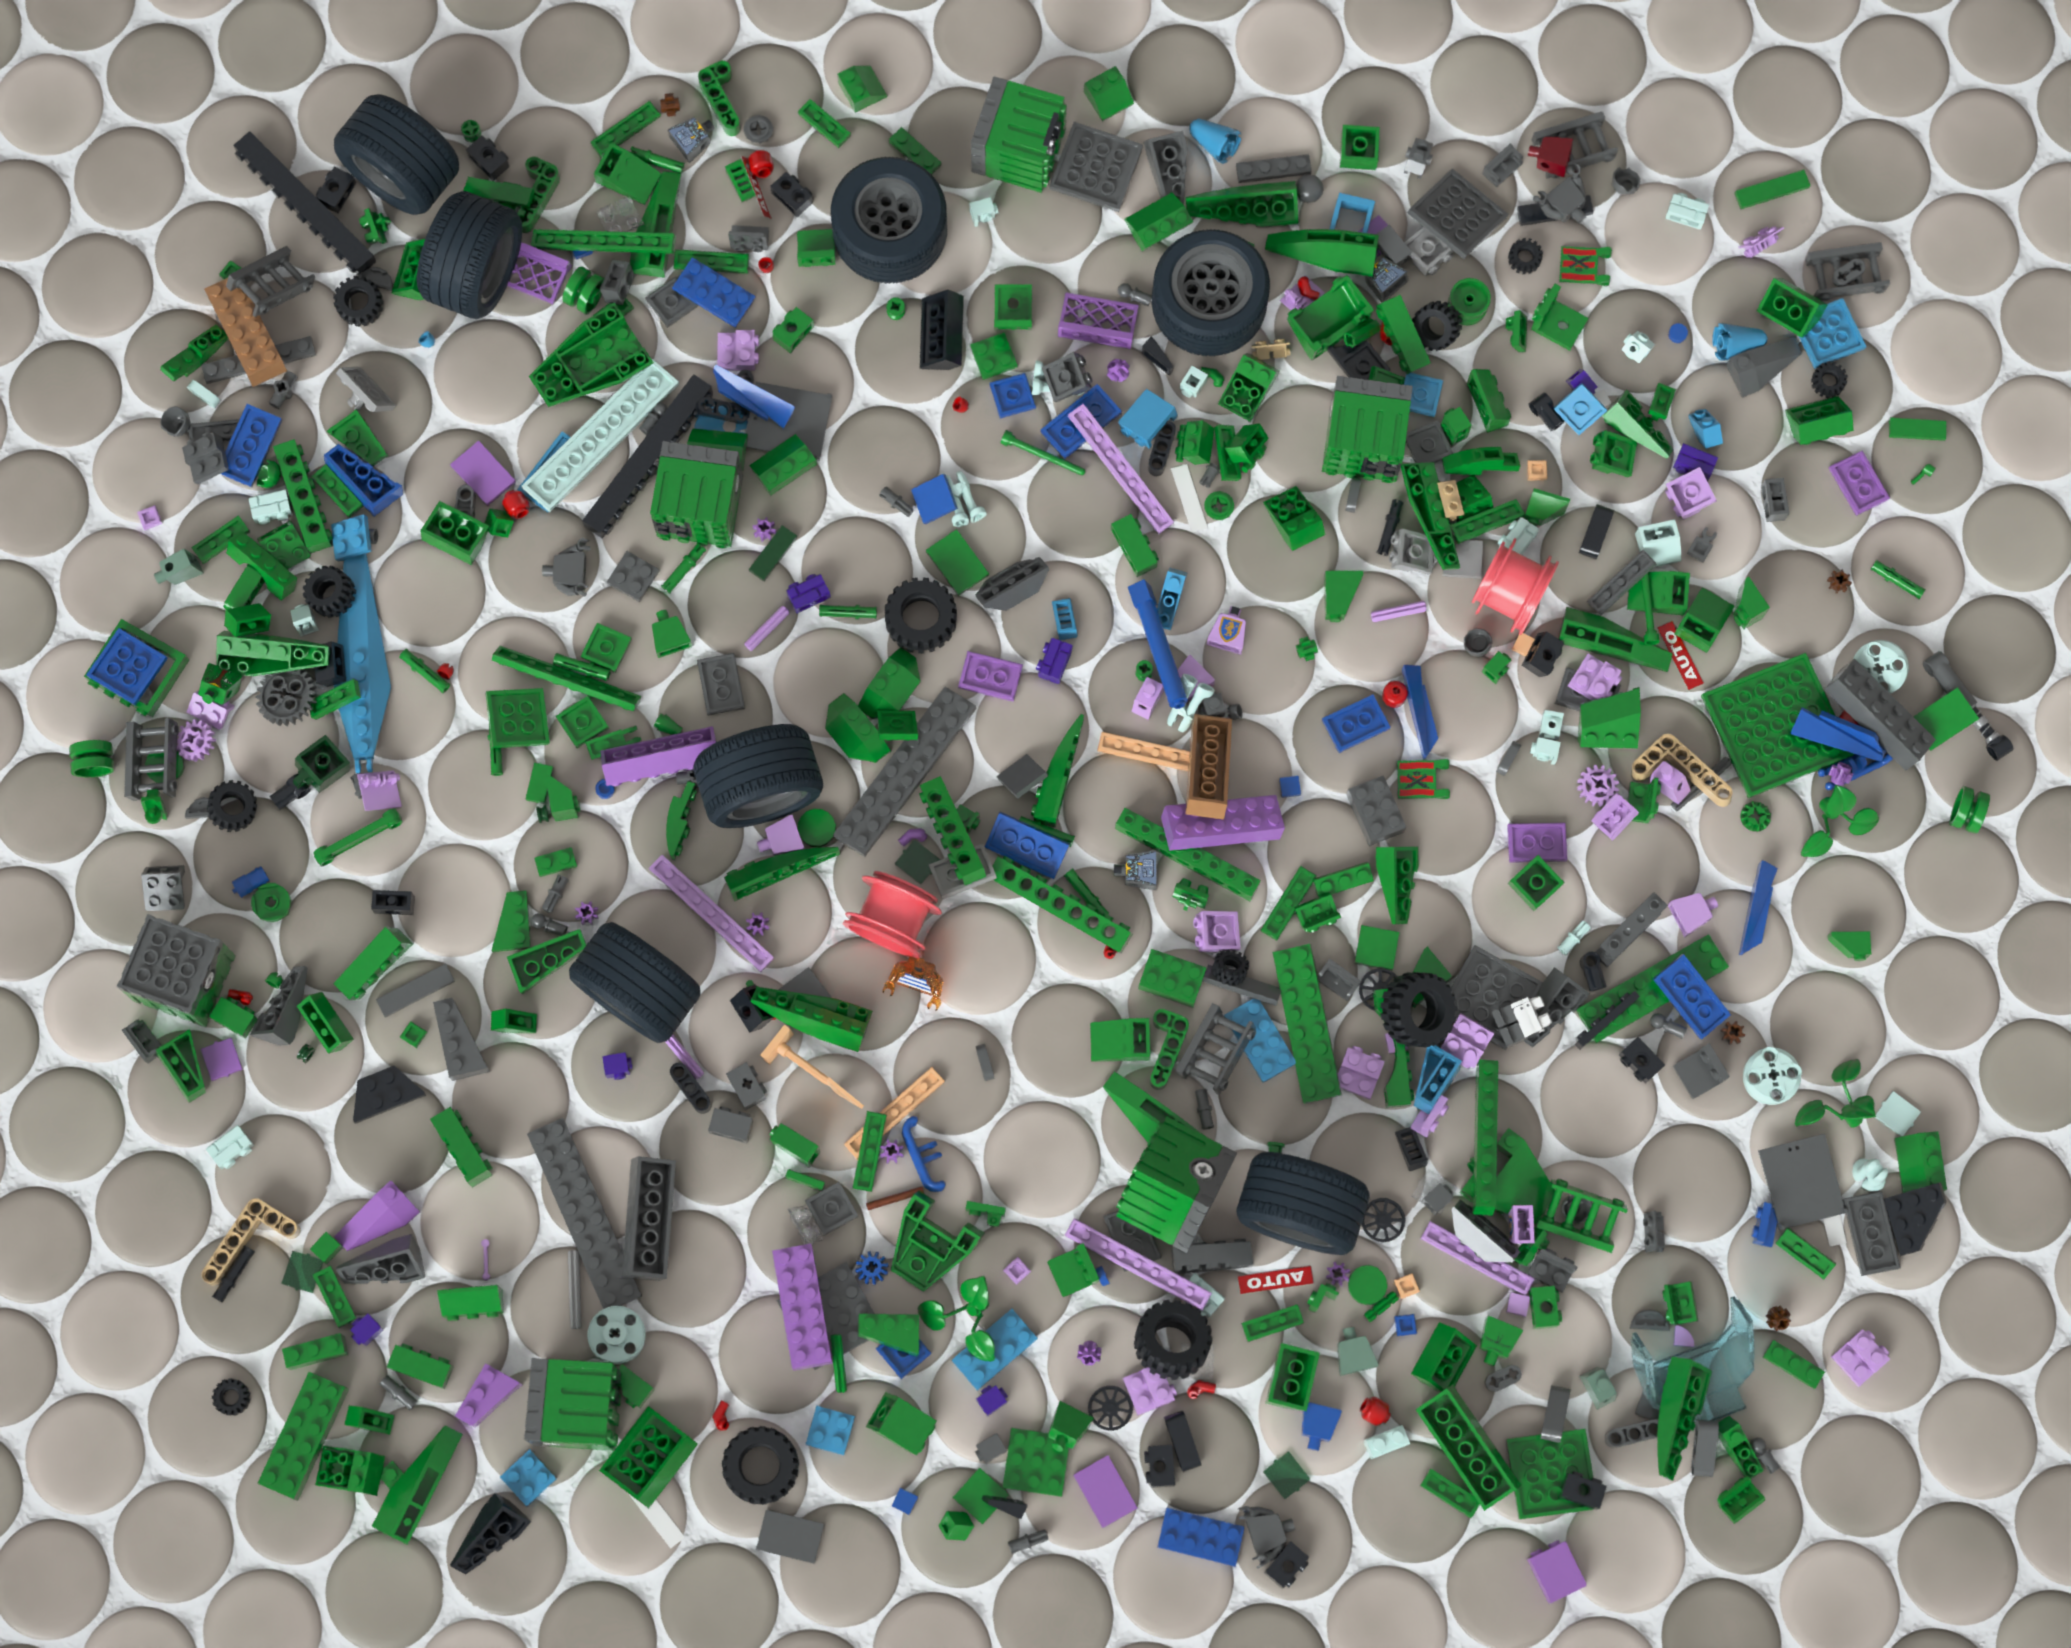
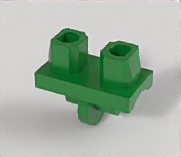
M370 208L365 209V215L359 218V222L362 228L367 229L370 227L371 229L370 232L364 235L366 242L369 244L377 242L384 244L388 242L384 232L388 231L387 226L391 224V219L384 217L383 213L378 214L377 212H372Z
M147 790V796L141 797L146 821L150 824H156L161 819L167 820V812L159 790Z
M1185 878L1176 883L1172 897L1178 899L1179 903L1185 904L1183 910L1187 911L1189 906L1195 909L1196 907L1205 909L1209 897L1207 886L1199 885L1198 889L1195 890L1190 888L1192 882Z

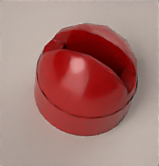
M763 257L759 260L758 266L763 273L768 274L773 271L774 263L771 258Z
M957 397L953 402V410L959 413L966 412L969 405L968 401L962 397Z
M443 663L437 670L441 677L448 680L454 672L453 666L449 667V663Z

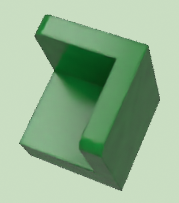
M489 508L484 523L489 525L488 532L491 535L508 538L514 520L506 511Z
M325 1232L310 1250L325 1264H328L343 1246L329 1233Z
M947 1511L938 1525L946 1540L965 1541L974 1528V1524L968 1514L958 1511Z

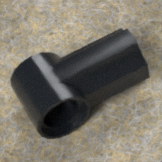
M1544 392L1528 403L1532 413L1537 417L1539 416L1551 432L1558 429L1564 423V419L1554 410L1553 401L1547 393Z
M299 773L290 777L286 781V785L269 796L279 810L295 799L303 798L311 791L307 783L299 789L293 784V779Z
M1588 952L1580 958V966L1584 971L1589 991L1606 988L1599 955L1596 952ZM1586 957H1591L1594 960L1593 966H1589L1586 963Z

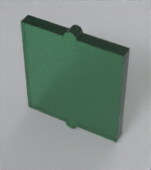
M914 840L906 850H903V854L895 862V865L919 884H922L929 875H932L929 864L941 859Z
M292 1251L281 1284L293 1287L296 1291L303 1290L313 1293L316 1286L313 1274L321 1271L323 1261L312 1257L309 1253L302 1254Z
M1289 1451L1280 1459H1275L1274 1463L1263 1471L1284 1500L1295 1491L1298 1492L1300 1487L1310 1480L1309 1476Z

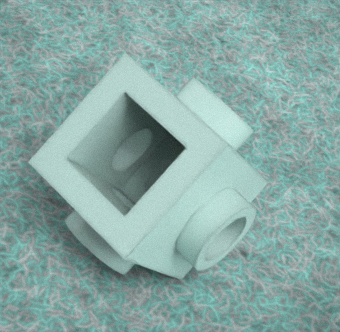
M1637 331L1625 338L1623 341L1625 345L1622 350L1628 358L1640 363L1647 357L1655 344L1649 340L1646 334Z

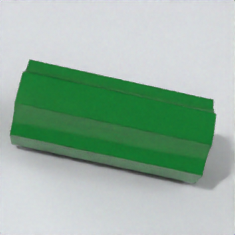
M1370 318L1347 331L1343 335L1345 344L1353 348L1380 332L1379 322Z

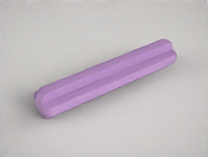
M1419 601L1372 611L1371 619L1373 622L1425 612L1426 603L1425 601Z
M781 606L744 643L745 647L753 651L789 615L787 608Z
M672 1035L666 1041L667 1045L688 1068L693 1077L699 1079L703 1076L704 1072L676 1037Z

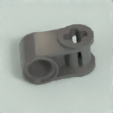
M462 485L457 490L454 508L475 518L476 495L472 487ZM465 492H470L471 495L469 498H462V495Z

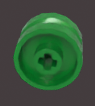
M580 266L572 274L565 287L562 298L563 303L571 307L577 305L578 311L588 315L601 299L602 293L600 288L604 277L598 274L592 275L589 269Z
M1465 278L1453 286L1447 302L1449 307L1451 305L1455 307V312L1459 311L1458 318H1462L1460 324L1471 326L1479 323L1484 318L1490 305L1491 294L1488 287L1482 281L1475 278Z
M86 740L69 746V755L73 759L70 764L73 776L84 778L101 777L114 772V761L109 758L113 755L111 742Z
M1963 785L1955 799L1949 825L1960 829L1965 824L1966 831L1977 834L1987 814L1990 794L1979 791L1974 796V789Z

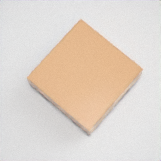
M1547 460L1527 461L1528 480H1547Z
M1522 633V635L1518 636L1512 650L1526 657L1534 638Z
M1413 1273L1394 1280L1401 1299L1420 1292Z

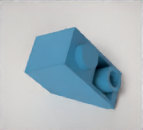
M1706 409L1696 410L1688 415L1698 442L1705 449L1723 443L1720 423Z

